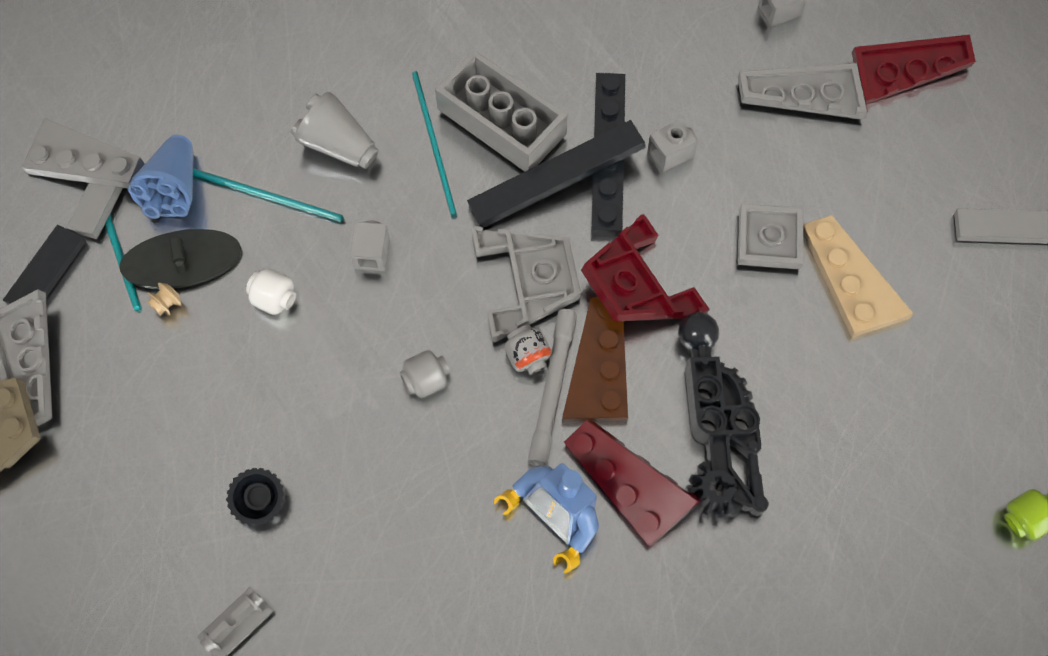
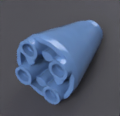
M170 136L134 175L129 184L128 192L131 194L132 199L142 207V213L149 218L156 219L160 216L184 217L188 214L193 199L194 152L192 142L185 136Z

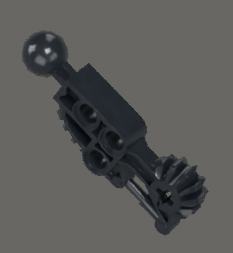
M691 313L683 318L679 324L678 336L682 345L691 351L692 356L685 367L691 431L693 437L698 442L705 444L708 461L702 462L697 466L698 475L692 474L688 481L693 486L689 487L687 492L694 494L702 500L693 509L701 505L704 508L701 515L705 518L711 511H713L716 520H721L723 513L734 517L740 510L750 511L755 516L762 515L767 510L769 502L764 497L762 475L759 472L757 454L761 450L760 416L755 409V404L750 402L753 399L752 392L747 390V381L744 377L741 378L738 375L739 370L736 367L733 369L725 367V363L720 362V356L711 357L710 348L715 346L719 339V327L716 320L708 313ZM698 389H707L713 398L706 399L702 397ZM735 419L746 421L749 429L739 428L735 423ZM710 420L715 424L716 430L709 431L705 429L701 421ZM730 444L748 458L750 491L732 468ZM712 485H715L717 491H722L720 496H717L715 490H710Z

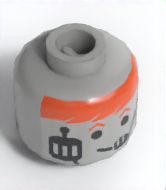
M525 325L507 335L508 341L504 345V350L516 371H528L529 375H533L547 367L545 361L551 357L552 351L539 328H531L530 325Z

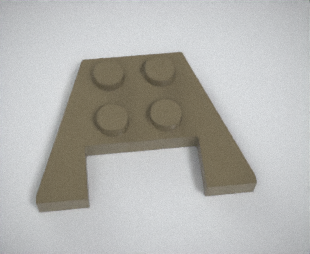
M18 378L0 380L1 472L5 467L10 469L41 439L25 383Z

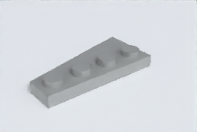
M857 63L739 71L738 83L742 103L863 120L866 118L867 109Z
M39 289L0 309L1 380L18 378L24 381L37 426L52 419L46 293Z

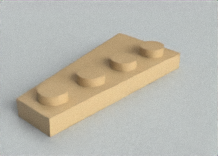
M832 215L803 224V235L851 337L908 320L913 316V312Z

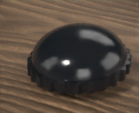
M264 468L246 469L244 473L241 472L238 474V477L233 478V482L229 484L230 488L227 490L228 497L226 498L228 502L227 507L231 510L230 514L234 515L235 519L240 520L242 524L247 523L248 526L253 524L259 526L261 523L267 524L268 521L274 520V517L278 516L279 511L283 509L282 505L285 503L284 496L286 495V492H284L285 487L281 484V479L277 478V474H272L270 470H264Z

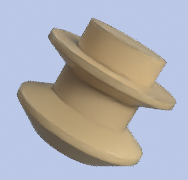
M159 282L157 283L159 291L156 294L147 292V295L150 297L147 304L159 316L163 313L170 316L169 308L173 304L181 306V297L170 285Z

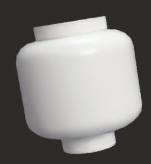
M266 268L260 272H255L250 277L246 286V293L250 303L272 315H277L284 309H290L296 299V293L293 292L294 283L292 279L273 269Z

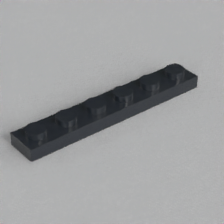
M596 73L594 137L625 123L626 74ZM624 159L593 174L591 235L619 236L620 232L623 231Z

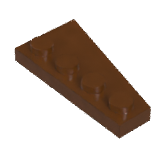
M598 297L590 298L562 416V423H582L586 420L594 422L628 421L624 321H613Z

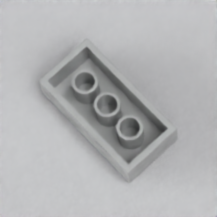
M475 50L435 88L438 110L523 171L537 166L567 134L568 114Z

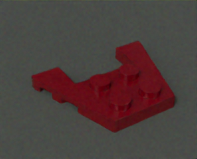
M645 214L640 215L631 226L626 227L611 243L606 244L583 265L581 272L613 321L680 319L695 312L708 313L710 309L695 287L668 296L637 251L640 247L654 243L659 236Z

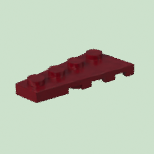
M970 35L854 47L852 51L853 62L857 63L866 105L972 67L976 62Z

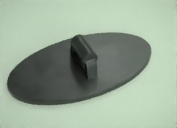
M210 229L179 230L155 236L136 245L124 255L119 269L122 276L128 282L140 287L159 289L157 284L159 282L166 283L172 288L187 287L211 280L232 268L241 256V246L235 237L225 232Z

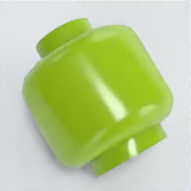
M1030 489L1007 503V513L1004 515V518L1017 537L1037 540L1048 533V493L1043 495L1036 489Z

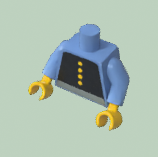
M560 463L554 469L550 466H534L512 485L513 490L507 489L494 499V505L501 499H504L508 503V509L503 515H507L519 505V497H524L523 501L558 536L571 546L553 558L554 565L561 563L564 559L566 560L567 568L563 572L565 574L580 565L578 553L585 551L598 531L599 522L595 511L597 496L583 482L579 472L570 470L563 463Z

